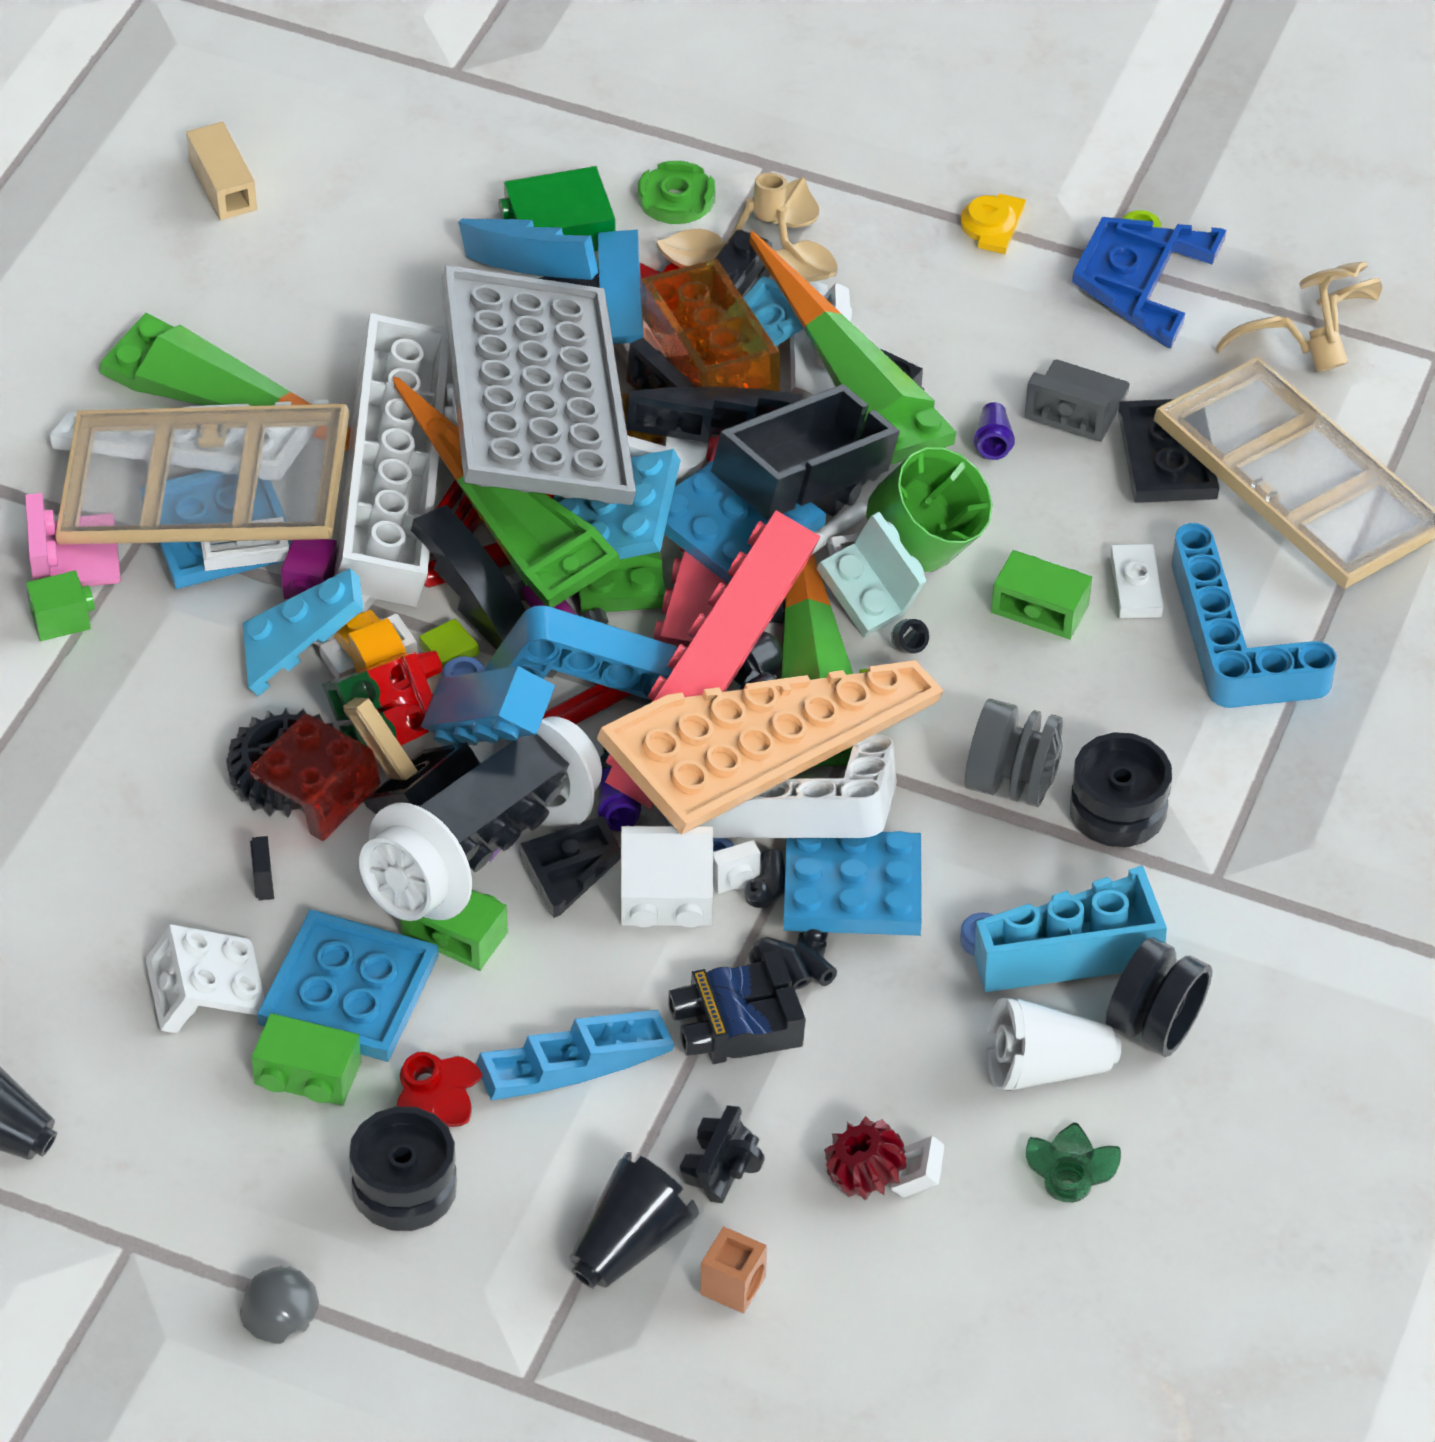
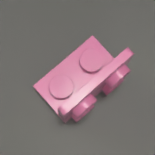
M42 493L25 495L29 558L33 580L76 570L82 587L87 585L116 584L121 581L118 544L58 545L56 542L58 521L54 519L53 509L45 510ZM109 515L81 518L79 529L116 528L115 517Z

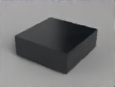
M268 836L252 837L250 847L256 898H258V901L274 899Z

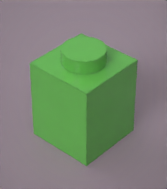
M76 570L25 582L30 612L40 642L91 629L88 612L95 610L92 592L89 585L81 586Z

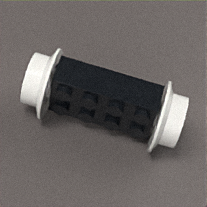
M546 717L542 719L536 735L518 737L516 741L501 739L497 743H493V755L420 807L410 803H394L380 810L372 820L369 830V841L363 846L359 857L361 877L372 898L390 915L405 921H415L422 917L433 920H446L458 915L465 909L471 897L472 876L470 869L477 872L487 864L493 852L499 848L503 852L508 850L526 828L533 831L542 825L548 829L559 831L577 824L580 825L587 819L593 807L594 791L598 788L602 778L601 761L593 742L573 722L561 717Z

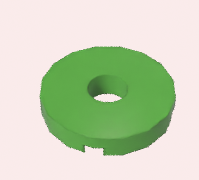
M666 161L660 163L658 168L650 173L649 169L645 171L638 182V204L645 214L656 221L668 224H687L704 217L711 211L715 203L714 179L711 175L708 177V175L704 174V169L694 163L686 161ZM673 189L683 190L684 192L680 194H673L668 191Z

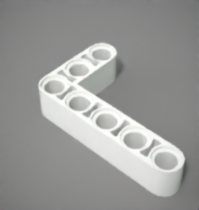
M874 734L853 745L844 778L788 779L700 826L713 827V838H865L877 835L885 828L897 784L893 740L885 735ZM667 819L668 826H673Z

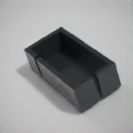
M842 384L721 431L711 472L768 520L776 510L782 514L795 509L796 503L803 506L888 471L900 430L877 411L872 410L868 412L861 440H859L869 405Z

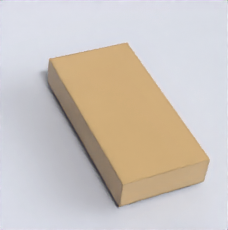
M355 697L343 706L344 712L389 779L407 780L418 772L369 698Z

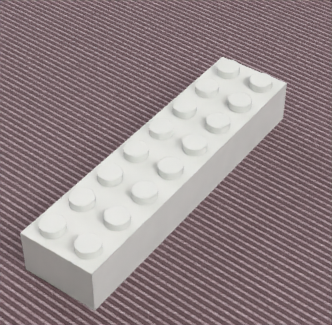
M370 313L360 346L334 576L351 568L360 577L362 595L371 596L373 599L417 607L428 574L430 550L411 532L414 518L434 510L439 454L395 389L393 378H400L443 415L449 355L448 331L443 328Z

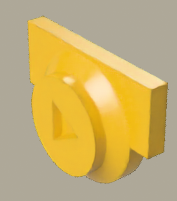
M998 193V196H979L963 208L960 221L961 227L969 237L978 240V248L1006 254L1025 208L1026 199Z

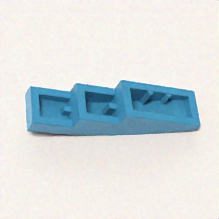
M462 218L458 222L466 258L514 272L555 278L592 280L598 273L591 236L563 235L562 228L534 227L533 220Z
M638 229L599 232L600 288L605 290L613 344L632 343L644 338Z
M659 1010L578 1018L574 1020L570 1031L528 1035L523 1048L480 1052L476 1066L482 1072L483 1077L481 1079L490 1099L498 1100L549 1091L621 1071L671 1052L675 1044Z

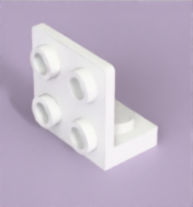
M170 924L145 958L161 1031L178 1033L188 1018L195 1013L198 1005L257 1015L265 999L250 939Z

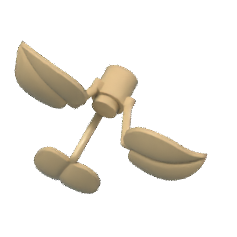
M776 173L759 174L755 178L753 198L746 199L745 209L729 239L736 230L743 229L750 213L753 211L758 219L779 225L781 245L784 249L775 252L807 282L835 277L838 265L833 255L824 246L809 240L799 241L792 245L788 239L786 226L791 228L804 227L814 223L819 217L818 203L812 196L805 178L801 177L787 183L783 176ZM689 229L677 232L665 239H657L656 244L664 257L676 266L689 271L705 272L722 248L729 243V239L723 243V239L712 231Z
M1367 262L1347 263L1336 268L1313 273L1302 279L1299 285L1301 289L1319 284L1321 298L1317 300V304L1322 306L1325 326L1310 331V340L1307 341L1290 318L1274 316L1249 321L1235 327L1217 344V352L1219 353L1231 340L1242 334L1266 328H1287L1300 344L1303 354L1311 352L1317 373L1348 363L1339 334L1337 303L1344 299L1367 298L1378 301L1382 291V282L1380 278L1367 279L1328 294L1327 287L1331 281L1348 276L1357 278L1358 273L1368 267Z

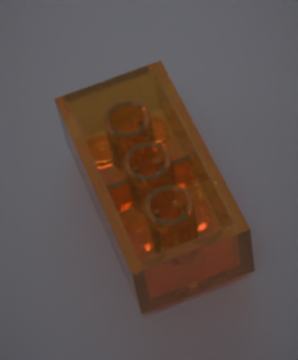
M718 259L641 279L643 319L671 363L681 373L689 377L694 384L693 387L717 386L780 391L779 351Z

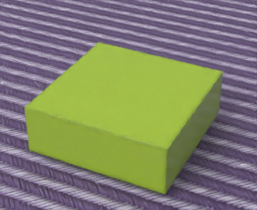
M456 618L419 636V646L424 652L436 651L443 667L448 661L456 657L467 656L474 658L479 655L478 643Z

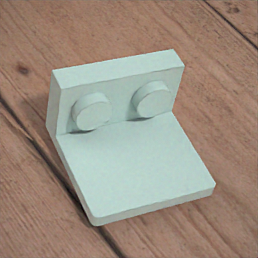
M880 512L870 516L854 544L822 560L816 568L863 637L904 616L926 583L920 562L915 557L909 555L900 542L898 531L894 525L888 521L886 522Z

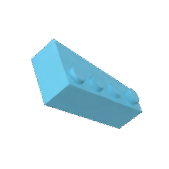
M1141 865L1129 869L1128 876L1112 882L1109 877L1092 882V889L1070 895L1068 891L1052 895L1051 901L1045 905L1035 908L1029 903L976 921L974 961L985 992L1123 973L1131 957L1146 939L1155 937L1166 943L1167 927L1145 869Z

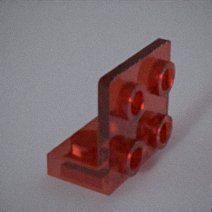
M309 714L302 715L249 768L252 778L302 805L310 834L323 842L381 784L373 749Z

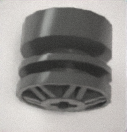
M991 698L986 700L970 746L965 771V788L994 796L1000 788L1003 779L1007 778L1010 779V800L1017 802L1021 798L1025 785L1029 784L1027 804L1039 807L1044 800L1047 790L1053 784L1059 767L1063 748L1061 738L1063 718L1051 714L1045 723L1043 731L1040 732L1041 711L1033 710L1023 728L1018 726L1017 705Z

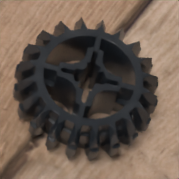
M285 707L281 715L274 716L268 710L264 720L252 717L249 727H239L237 738L231 739L228 758L226 759L230 784L233 790H237V795L240 797L241 802L249 801L254 811L265 806L270 817L277 810H283L288 818L292 810L300 809L306 815L309 805L313 804L322 808L325 797L335 798L337 786L343 785L347 766L344 741L341 739V735L336 734L333 723L324 724L320 714L308 718L304 708L297 715L290 714Z

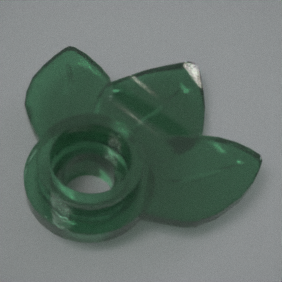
M1075 1122L1064 1128L1054 1138L1052 1143L1040 1138L1030 1137L1026 1146V1160L1030 1168L1044 1178L1045 1188L1054 1199L1073 1203L1084 1199L1089 1194L1092 1186L1108 1182L1115 1176L1120 1166L1121 1150L1119 1146H1101L1093 1149L1087 1135L1081 1126ZM1068 1180L1073 1182L1074 1184L1063 1183L1062 1181Z

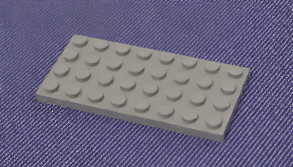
M445 265L442 285L464 483L476 484L482 487L493 486L515 489L526 493L537 492L559 495L564 498L596 500L607 504L632 505L636 488L604 288Z

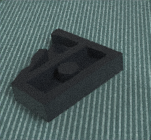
M604 816L585 821L580 825L577 824L520 843V855L553 918L566 911L621 859V848Z

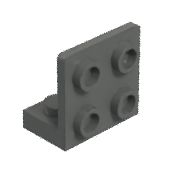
M1055 359L1046 375L1033 372L1028 381L1024 417L1102 442L1118 412L1119 401H1124L1129 392L1130 383Z

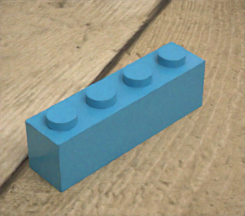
M519 666L440 678L421 727L435 733L433 739L445 746L464 742L477 746L478 742L497 743L501 739L516 741L518 737L536 735L555 685Z

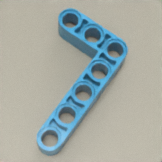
M1188 523L1179 527L1175 534L1172 570L1211 700L1219 706L1235 708L1318 699L1326 696L1332 688L1337 661L1334 649L1320 641L1247 648L1211 530L1199 523Z
M542 605L529 608L522 614L487 663L484 671L519 666L544 679L552 669L647 699L659 676L661 675L668 679L673 670L667 666L678 647Z

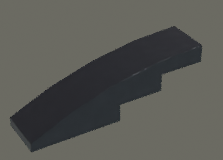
M717 386L668 387L630 391L626 430L709 443L712 434L720 435L723 430L803 400V395L764 389Z
M447 504L414 518L411 532L437 558L434 571L460 597L457 610L497 650L526 611L523 603L475 535Z

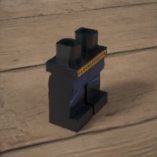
M780 949L762 953V961L735 968L717 967L707 973L705 969L692 971L691 985L669 990L668 1007L672 1018L680 1020L696 1016L698 1021L681 1025L680 1038L686 1056L709 1053L712 1063L718 1064L726 1062L727 1057L742 1058L803 1047L806 1018L794 986H791L792 981Z

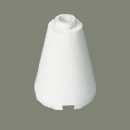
M1014 997L1000 998L993 1007L988 1033H996L995 1049L987 1048V1064L990 1079L996 1089L1012 1091L1109 1072L1113 1063H1118L1120 1059L1121 1040L1118 1035L1114 1034L1112 1027Z

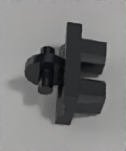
M727 1105L721 1118L703 1117L697 1129V1140L701 1148L706 1149L704 1155L685 1154L680 1164V1172L686 1184L704 1188L710 1202L723 1203L734 1179H741L744 1172L756 1173L760 1171L765 1161L763 1152L757 1147L759 1138L752 1134L741 1122L740 1116L742 1111L738 1106Z

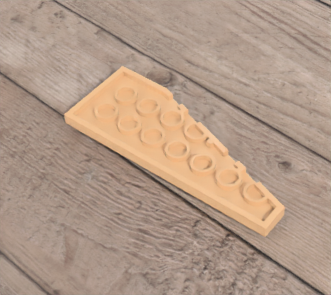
M916 660L870 666L867 672L846 675L844 670L829 672L826 678L810 680L808 675L747 683L744 689L722 692L719 687L704 689L702 695L684 697L683 693L668 694L601 727L596 739L682 835L938 702L944 690Z

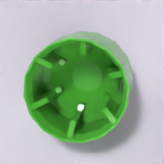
M925 447L910 454L878 484L868 499L866 518L868 521L871 515L880 512L886 522L888 521L894 525L898 531L900 542L909 555L915 557L920 562L923 571L934 572L948 565L982 535L991 521L993 503L989 486L978 468L963 455L944 447Z

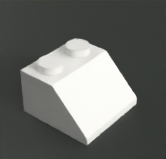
M622 826L621 926H712L713 827L698 826L681 835L674 826Z

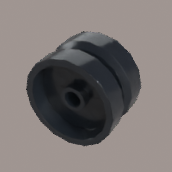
M1113 732L1095 737L1085 744L1075 759L1070 797V815L1076 827L1091 840L1112 847L1135 846L1147 842L1158 834L1167 817L1168 797L1172 783V764L1165 751L1150 739L1133 733Z
M1155 937L1146 939L1131 957L1119 978L1107 1009L1106 1025L1111 1026L1114 1032L1126 1038L1135 1037L1142 1032V1042L1145 1048L1163 1057L1171 1056L1188 1035L1203 1006L1212 979L1213 970L1211 965L1191 955L1177 961L1173 946Z
M395 1106L374 1113L359 1125L350 1143L349 1161L352 1173V1193L359 1211L370 1222L391 1231H414L432 1225L448 1212L456 1198V1154L452 1134L449 1127L435 1114L417 1107Z

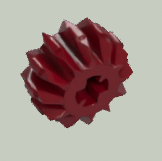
M865 1116L857 1126L847 1122V1130L843 1134L832 1133L833 1145L824 1149L827 1173L831 1181L836 1183L848 1197L858 1194L866 1201L872 1191H878L884 1195L885 1186L888 1183H900L898 1172L907 1168L904 1155L905 1150L903 1148L905 1145L900 1135L896 1134L894 1129L892 1130L890 1125L886 1124L883 1119L873 1123V1121Z

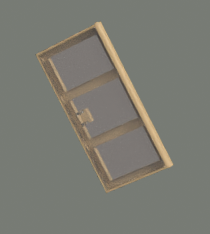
M1259 357L1158 407L1156 410L1154 421L1343 589L1352 586L1435 539V509Z
M346 404L77 411L56 529V542L58 545L332 539L350 414Z

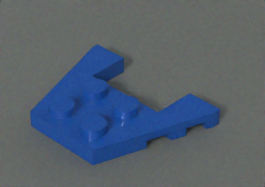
M1102 217L1073 271L1072 283L1153 339L1171 349L1184 323L1185 313L1150 301L1149 298L1173 252L1213 265L1225 241L1227 230L1212 227L1211 232L1192 231V225L1177 224L1175 229L1153 227L1152 221Z

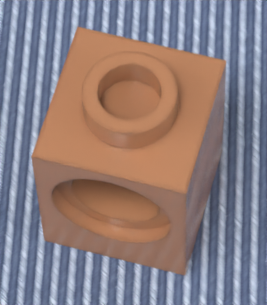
M723 1226L701 1262L700 1295L744 1314L766 1277L767 1245Z

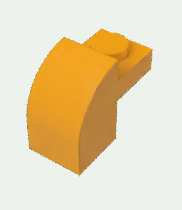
M371 609L356 615L334 634L336 641L353 660L355 672L398 654L406 653L404 645L388 618L380 620Z

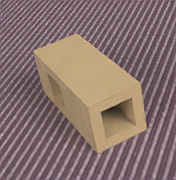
M224 122L186 131L189 161L219 220L257 210L255 181Z

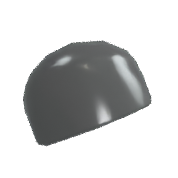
M278 1266L260 1272L253 1277L246 1287L240 1310L244 1327L257 1339L275 1344L283 1343L291 1333L297 1330L305 1332L310 1322H312L319 1305L316 1287L304 1273L290 1266Z

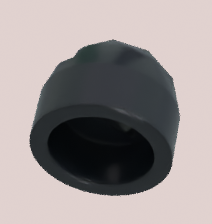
M904 619L894 625L891 632V642L896 649L903 653H919L926 648L929 642V631L921 620ZM911 627L913 630L903 638V635Z

